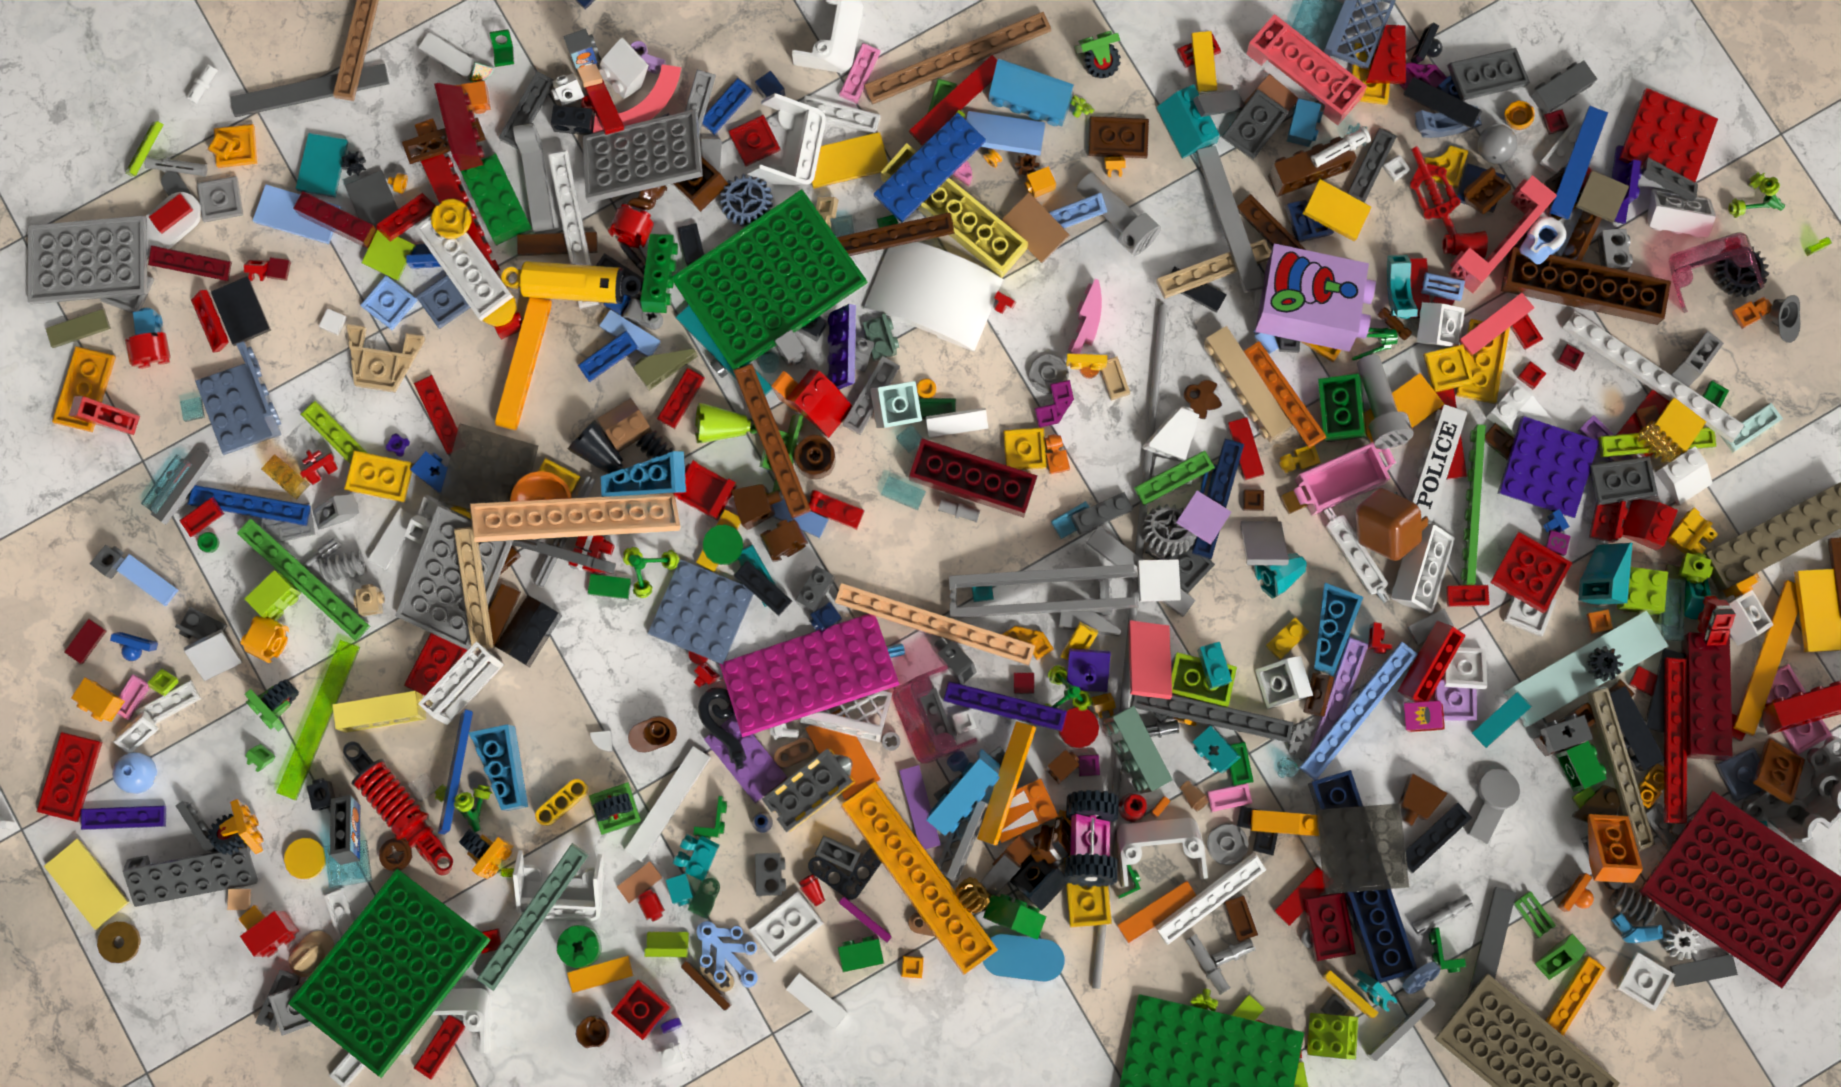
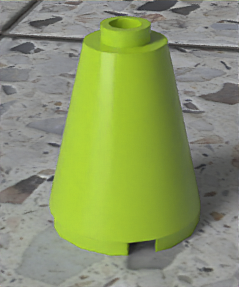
M698 403L695 426H697L699 433H695L696 443L745 436L746 432H750L751 421L747 420L746 415Z

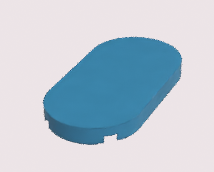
M999 934L990 938L998 950L983 961L985 968L996 976L1046 982L1060 975L1064 968L1065 957L1059 945L1051 940L1039 938L1036 940L1031 937Z

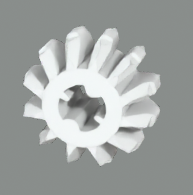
M1680 924L1679 927L1673 925L1672 931L1666 930L1665 933L1669 938H1663V942H1668L1664 949L1671 950L1669 956L1675 957L1677 955L1678 960H1683L1684 957L1690 959L1691 953L1697 954L1698 951L1694 946H1700V942H1695L1699 935L1692 934V927L1686 929L1685 924ZM1679 938L1684 939V941H1682L1684 942V946L1679 945V943H1681L1679 942Z

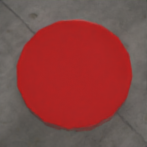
M1078 707L1069 709L1063 730L1059 731L1060 738L1072 748L1088 747L1098 736L1099 723L1093 712L1088 709L1083 711L1079 710Z

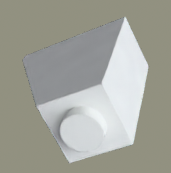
M1189 407L1174 410L1145 442L1142 449L1179 462L1186 460L1199 414L1194 413V410Z

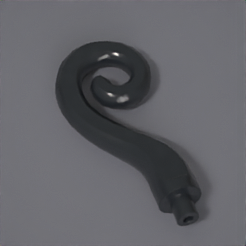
M718 687L711 688L699 700V718L705 728L726 746L730 762L735 764L736 769H743L746 754L741 742L730 732L719 726L709 713V703L713 699L721 698L727 702L728 707L723 710L717 704H714L712 706V713L715 717L727 719L734 714L728 690Z

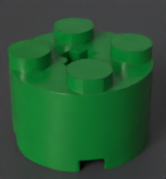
M576 925L567 928L560 935L557 942V954L566 965L573 968H584L594 964L602 951L598 933L587 926ZM582 941L583 943L581 946L584 947L583 951H576V943H581Z

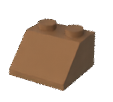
M631 398L597 419L618 453L640 440L647 433L652 432L646 419Z

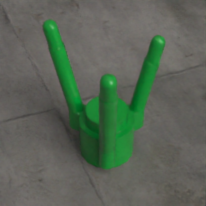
M1369 327L1368 332L1376 333H1368L1366 337H1378L1379 344H1383V346L1354 356L1352 360L1355 361L1382 350L1391 349V345H1396L1398 342L1396 329Z

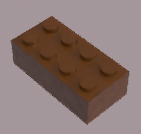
M1339 136L1330 140V143L1325 145L1319 143L1306 152L1300 150L1287 159L1286 157L1277 159L1268 177L1276 196L1279 197L1317 183L1319 179L1325 180L1350 171L1357 158L1355 152L1348 150L1320 165L1318 168L1315 167L1311 161V156L1343 140Z

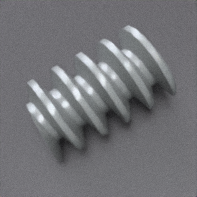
M358 550V556L351 551L350 558L347 557L346 553H343L341 560L338 555H335L334 561L329 556L326 558V563L321 558L318 561L321 575L328 583L332 582L333 579L335 581L340 580L341 577L346 579L349 575L355 577L357 573L363 575L365 571L364 557L360 550Z

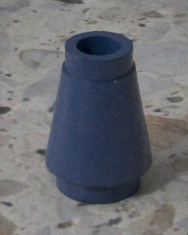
M759 812L753 817L752 825L757 832L765 833L771 829L773 820L768 813ZM759 818L765 819L763 825L758 824Z

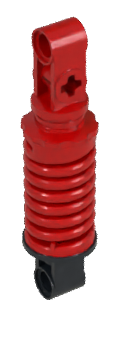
M348 742L343 748V760L356 775L351 784L358 790H361L362 796L366 797L367 802L371 803V807L376 809L378 815H381V819L391 828L397 840L405 838L409 842V847H415L420 856L432 867L436 874L441 876L449 874L452 870L453 858L440 840L432 833L434 831L432 826L425 822L429 814L425 811H420L421 807L419 804L414 805L415 799L409 798L410 793L405 792V787L400 786L401 783L398 779L395 780L396 776L393 773L391 774V770L386 767L384 759L374 762L359 743ZM349 750H356L358 755L350 757L347 755V752ZM440 860H446L449 866L447 868H440L437 863Z

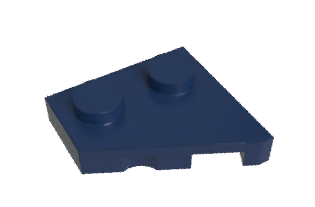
M1306 200L1289 203L1285 206L1295 239L1300 243L1332 235L1334 233L1332 229L1302 214L1308 203Z

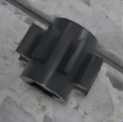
M348 151L345 157H341L345 163L341 167L343 170H347L349 176L352 173L359 176L362 170H366L363 166L366 159L361 157L359 151L355 154Z

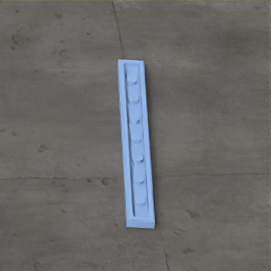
M1400 642L1300 765L1299 769L1316 781L1418 654L1405 643Z

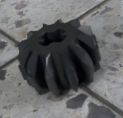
M1603 646L1602 649H1594V653L1588 655L1592 661L1586 662V665L1592 666L1588 673L1595 672L1594 679L1601 677L1603 682L1607 681L1608 678L1611 680L1615 679V674L1621 673L1618 667L1624 664L1617 660L1621 658V655L1615 656V649L1608 650L1607 646ZM1604 661L1608 663L1605 667L1602 666Z

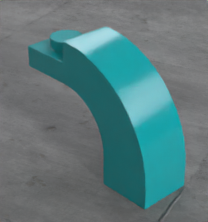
M1408 255L1387 256V291L1392 316L1403 319L1415 317L1418 313L1411 293V261Z

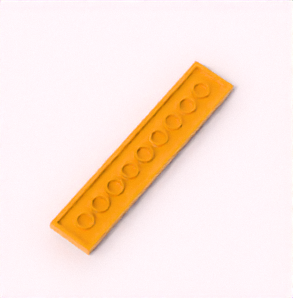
M873 782L841 805L842 809L963 975L998 950L972 913L968 912L959 903L953 887L876 782Z

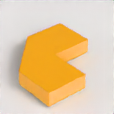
M1014 626L1001 634L1035 645L1033 656L1036 660L1054 650L1045 634L1041 631Z

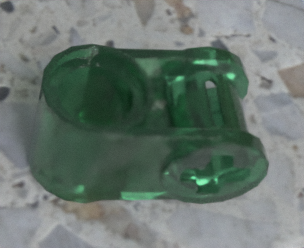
M715 878L704 879L700 883L688 911L707 919L720 891L719 881ZM712 882L715 890L708 893V888L705 885Z

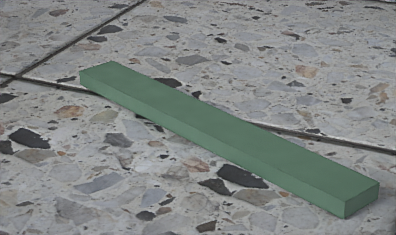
M573 843L569 846L478 976L477 980L491 990H495L589 856L588 853Z

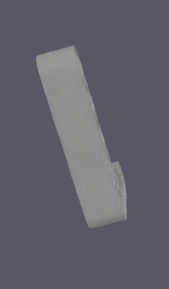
M534 123L513 126L515 141L522 155L533 231L539 232L554 229L540 136Z

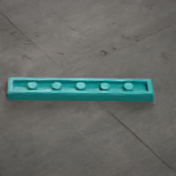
M687 306L676 319L736 379L733 369L691 307ZM755 370L766 396L772 390V387Z

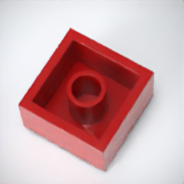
M273 911L240 935V938L254 957L263 958L267 956L269 958L279 951L278 947L283 943L287 945L292 942L299 930L286 911Z
M637 980L611 1014L639 1038L646 1040L673 1006L642 980Z

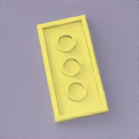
M79 839L73 841L44 865L94 930L100 928L129 903V900Z

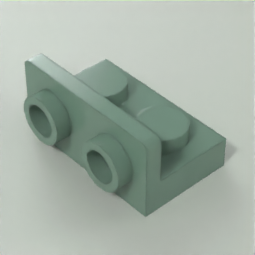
M886 313L881 314L882 317L863 322L867 340L874 342L871 352L874 361L881 360L882 356L885 358L897 355V348H900L897 337L892 336L893 323L891 318H887Z

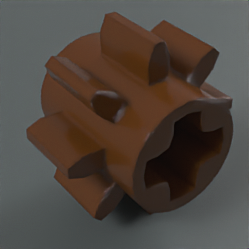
M1029 154L1023 157L1018 156L1020 163H1015V168L1019 169V176L1023 174L1027 177L1028 174L1036 171L1034 168H1039L1040 163H1035L1036 155L1033 157Z

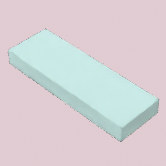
M1769 403L1741 422L1744 424V427L1732 443L1722 436L1721 438L1730 450L1735 452L1783 418L1773 404Z

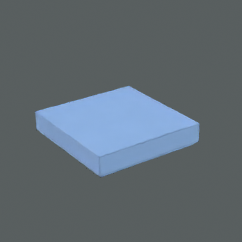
M385 275L360 306L390 330H393L418 300Z

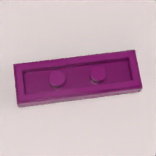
M843 897L840 900V905L886 943L889 942L892 937L888 932L848 899Z

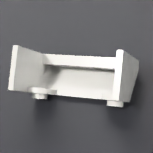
M825 0L829 4L837 5L831 41H817L813 46L812 53L793 50V64L847 73L854 62L863 13V3L861 0Z
M774 93L763 99L761 104L778 110L777 121L779 125L789 130L782 166L778 164H772L769 167L758 165L748 170L746 175L758 177L760 180L772 184L808 185L814 180L826 122L825 114L817 108Z
M1180 818L1123 824L1117 829L1116 840L1122 887L1129 886L1126 865L1136 864L1140 861L1142 857L1141 846L1182 843L1185 855L1189 858H1197L1200 880L1208 878L1204 844L1199 825L1194 819Z
M518 850L513 873L516 906L519 915H522L548 878L542 877V872L537 866L531 864L524 865L523 850ZM602 854L597 855L595 868H587L584 870L582 878H573L545 919L594 921L600 917L604 878Z
M483 988L451 989L432 1015H463L465 1028L472 1032H480V1053L490 1052L491 996L489 992ZM411 1041L400 1055L410 1054Z

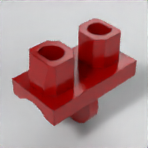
M310 449L306 450L308 457L303 459L302 462L304 465L310 462L313 464L302 470L300 475L302 478L306 477L312 485L322 480L317 472V469L323 466L328 475L338 470L337 464L334 461V454L331 452L317 460L316 458L323 455L320 450L314 453Z

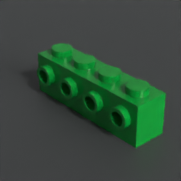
M650 233L641 294L643 312L667 313V306H671L672 295L669 291L674 286V277H672V272L676 270L674 255L678 254V243H675L674 235Z

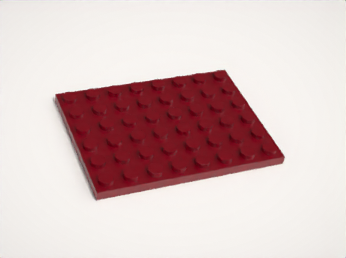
M1711 790L1639 889L1641 894L1655 901L1657 905L1781 989L1841 910L1840 875L1713 790Z

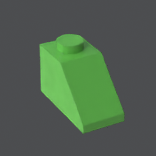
M1572 933L1558 942L1535 965L1550 980L1578 962L1586 948Z

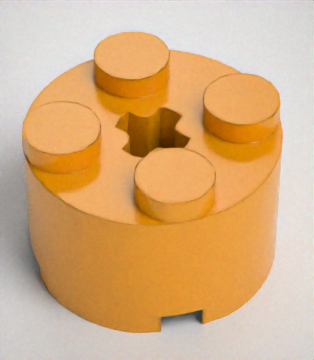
M255 616L251 621L250 629L242 637L240 644L244 646L245 652L267 663H271L273 661L270 659L273 657L278 658L288 642V637L285 635L286 631L289 632V628L269 617Z

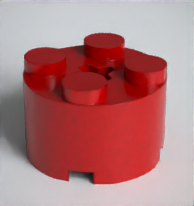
M622 204L613 217L608 233L612 237L614 234L619 237L617 241L620 243H626L633 248H638L639 245H642V248H644L654 223L650 219V213L643 210L639 212L627 204Z
M157 332L158 336L144 333L131 336L129 340L125 339L129 364L132 367L138 366V369H145L151 367L150 363L158 362V365L170 363L171 356L166 333Z

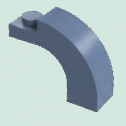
M1423 110L1415 113L1416 127L1424 138L1445 137L1471 130L1440 113H1430ZM1480 117L1472 129L1482 125Z

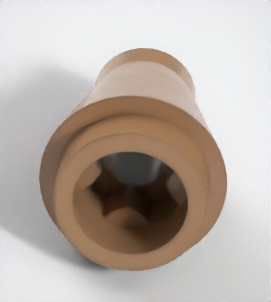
M1189 780L1179 788L1191 809H1195L1196 812L1209 803L1207 795L1191 784Z

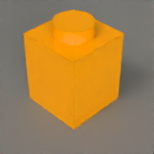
M1049 166L1028 174L1024 183L1026 191L1035 198L1056 189V181Z

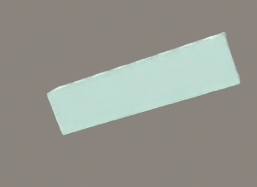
M1645 611L1504 691V694L1509 699L1518 691L1532 705L1520 717L1523 721V726L1532 725L1605 683L1601 677L1594 679L1595 672L1588 673L1592 666L1586 665V662L1592 661L1588 655L1594 653V649H1602L1603 646H1607L1608 650L1614 648V655H1621V658L1617 659L1618 662L1624 663L1623 666L1618 667L1622 673L1668 647L1648 612ZM1604 661L1602 666L1605 667L1608 663Z

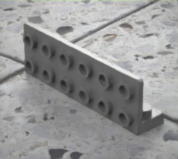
M243 843L245 847H239V852L233 851L232 855L228 853L224 855L217 851L150 864L148 855L127 859L122 872L133 905L138 907L257 884L258 878L250 855L251 848L246 843Z

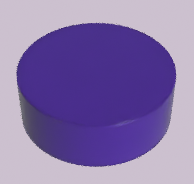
M674 1018L663 1023L660 1027L663 1034H666L683 1025L680 1018Z

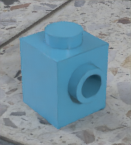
M141 308L139 311L133 312L135 335L151 333V335L158 336L157 332H161L160 327L163 326L161 315L151 308Z

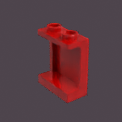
M693 460L691 464L688 463L685 466L686 492L674 493V497L718 521L732 496L731 490L736 489L737 484L731 479L727 480L706 469Z

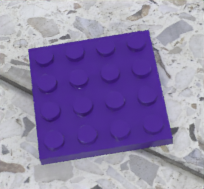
M1522 416L1497 494L1552 512L1560 509L1563 515L1575 518L1599 441Z

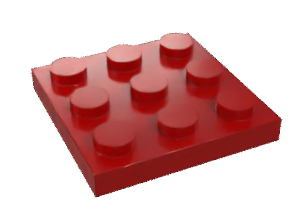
M1518 532L1490 583L1544 614L1573 562Z

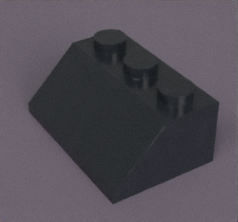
M527 595L495 647L530 668L562 618V615L546 604Z

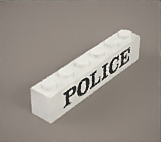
M1444 405L1442 410H1437L1434 421L1438 423L1436 429H1431L1428 440L1432 441L1429 448L1425 447L1422 456L1426 460L1424 466H1419L1416 475L1419 481L1417 485H1413L1410 496L1413 497L1412 502L1421 510V519L1427 516L1428 524H1432L1468 413L1467 411Z

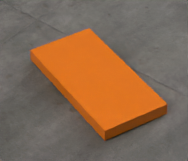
M840 708V709L834 711V712L831 713V714H835V715H836V714L842 712V710H841V708ZM813 725L805 728L819 755L828 748L835 755L847 756L852 760L851 776L855 783L841 793L845 800L859 793L873 782L877 783L881 780L856 736Z

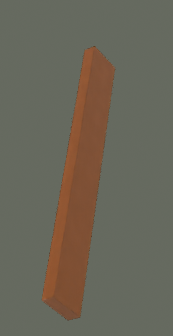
M753 364L733 370L792 519L811 512Z

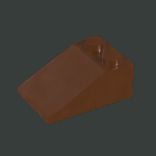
M702 156V177L672 183L700 212L724 190V186L729 185L723 176Z

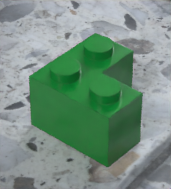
M1001 894L1000 897L991 895L990 903L983 916L984 919L1038 940L1047 917L1039 913V908L1028 905L1027 908V903L1018 899L1012 902L1013 898Z

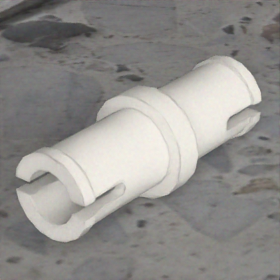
M206 64L199 78L194 80L195 84L186 98L197 104L204 91L209 89V83L217 73V70Z

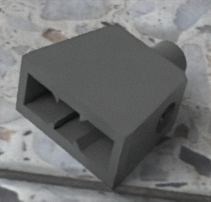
M942 637L935 642L934 646L939 651L938 657L960 684L963 685L977 673L974 662L954 641L948 644Z

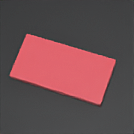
M1130 620L1128 623L1130 694L1171 699L1172 676L1169 625Z

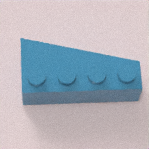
M673 451L649 461L601 476L602 497L686 492L684 451Z
M1324 583L1314 669L1334 676L1363 597L1328 583Z
M507 724L469 732L470 738L475 744L476 752L483 763L484 771L492 784L491 787L501 810L512 811L528 807L515 726Z
M982 749L977 752L978 757L975 763L969 762L962 773L963 777L961 779L956 778L948 790L950 792L948 794L944 793L927 814L926 821L945 836L949 831L953 833L960 824L958 821L961 817L964 816L966 818L973 808L971 806L974 802H980L986 794L985 790L989 785L993 787L1000 778L998 776L1000 764Z

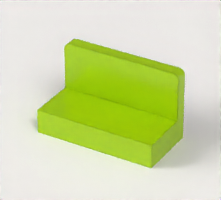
M647 932V948H645L644 957H688V932Z

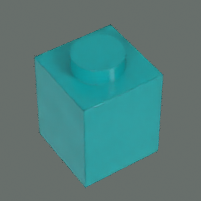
M685 873L666 879L672 904L678 903L679 907L690 904V899H693L694 895L688 875Z

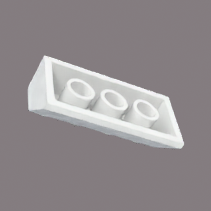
M1428 524L1422 531L1421 543L1402 559L1391 599L1401 605L1433 614L1455 538L1436 525Z

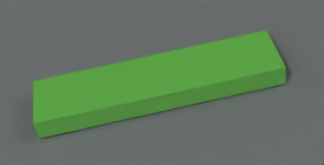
M1204 450L1134 487V490L1142 505L1145 506L1213 470L1215 467Z

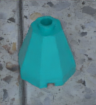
M1297 553L1288 554V565H1254L1255 577L1258 581L1262 579L1264 583L1261 586L1263 592L1272 599L1284 593L1306 572L1307 563L1303 556Z

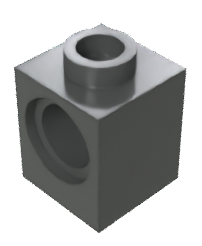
M105 545L90 562V565L104 576L112 579L118 572L119 566L125 560L122 556L124 552L116 546L111 548ZM113 556V562L107 565V559Z

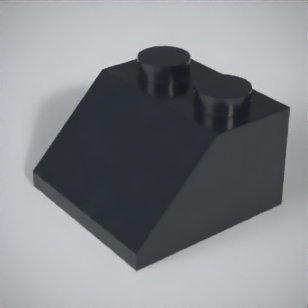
M1031 854L1020 864L1022 867L1009 881L1041 911L1068 884L1065 881V875L1053 863L1048 864L1045 859L1036 862Z

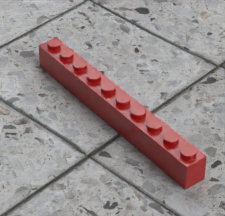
M441 154L422 160L421 163L439 203L441 204L442 201L447 199H456L468 207L466 202L469 201L465 190H460L459 185L462 183L458 174H453L451 168L454 165L450 156ZM468 208L471 213V224L466 232L497 273V271H500L496 259L492 260L489 255L493 253L488 242L484 243L482 236H485L481 225H476L474 221L477 216L473 208ZM519 312L515 313L512 320L507 324L494 326L501 340L520 332L523 319Z

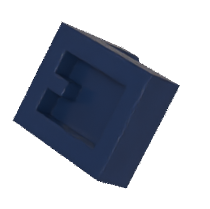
M829 602L815 613L812 612L810 614L812 619L809 622L816 631L820 629L823 632L828 627L842 620V617L832 603Z

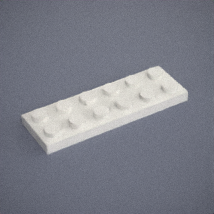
M431 216L414 227L478 319L483 320L513 298L510 291L467 232L455 239L443 238L434 230L431 224Z

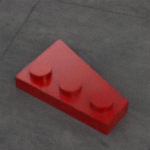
M1386 25L1365 83L1405 84L1406 25Z

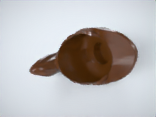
M663 185L642 190L638 198L629 200L627 205L642 210H651L655 207L656 200L660 199L665 191H667V187Z

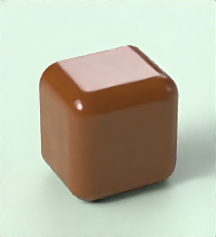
M1379 488L1359 504L1356 509L1357 540L1363 547L1392 561H1398L1421 543L1422 531L1428 526V517L1424 516L1421 519V510L1414 502L1384 488Z

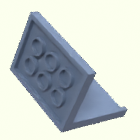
M244 341L236 345L245 364L195 381L223 455L282 435L278 426L281 425L280 418L273 403L269 402L267 397L269 392L265 383L262 384L260 378L262 374L258 360L251 346L247 347Z

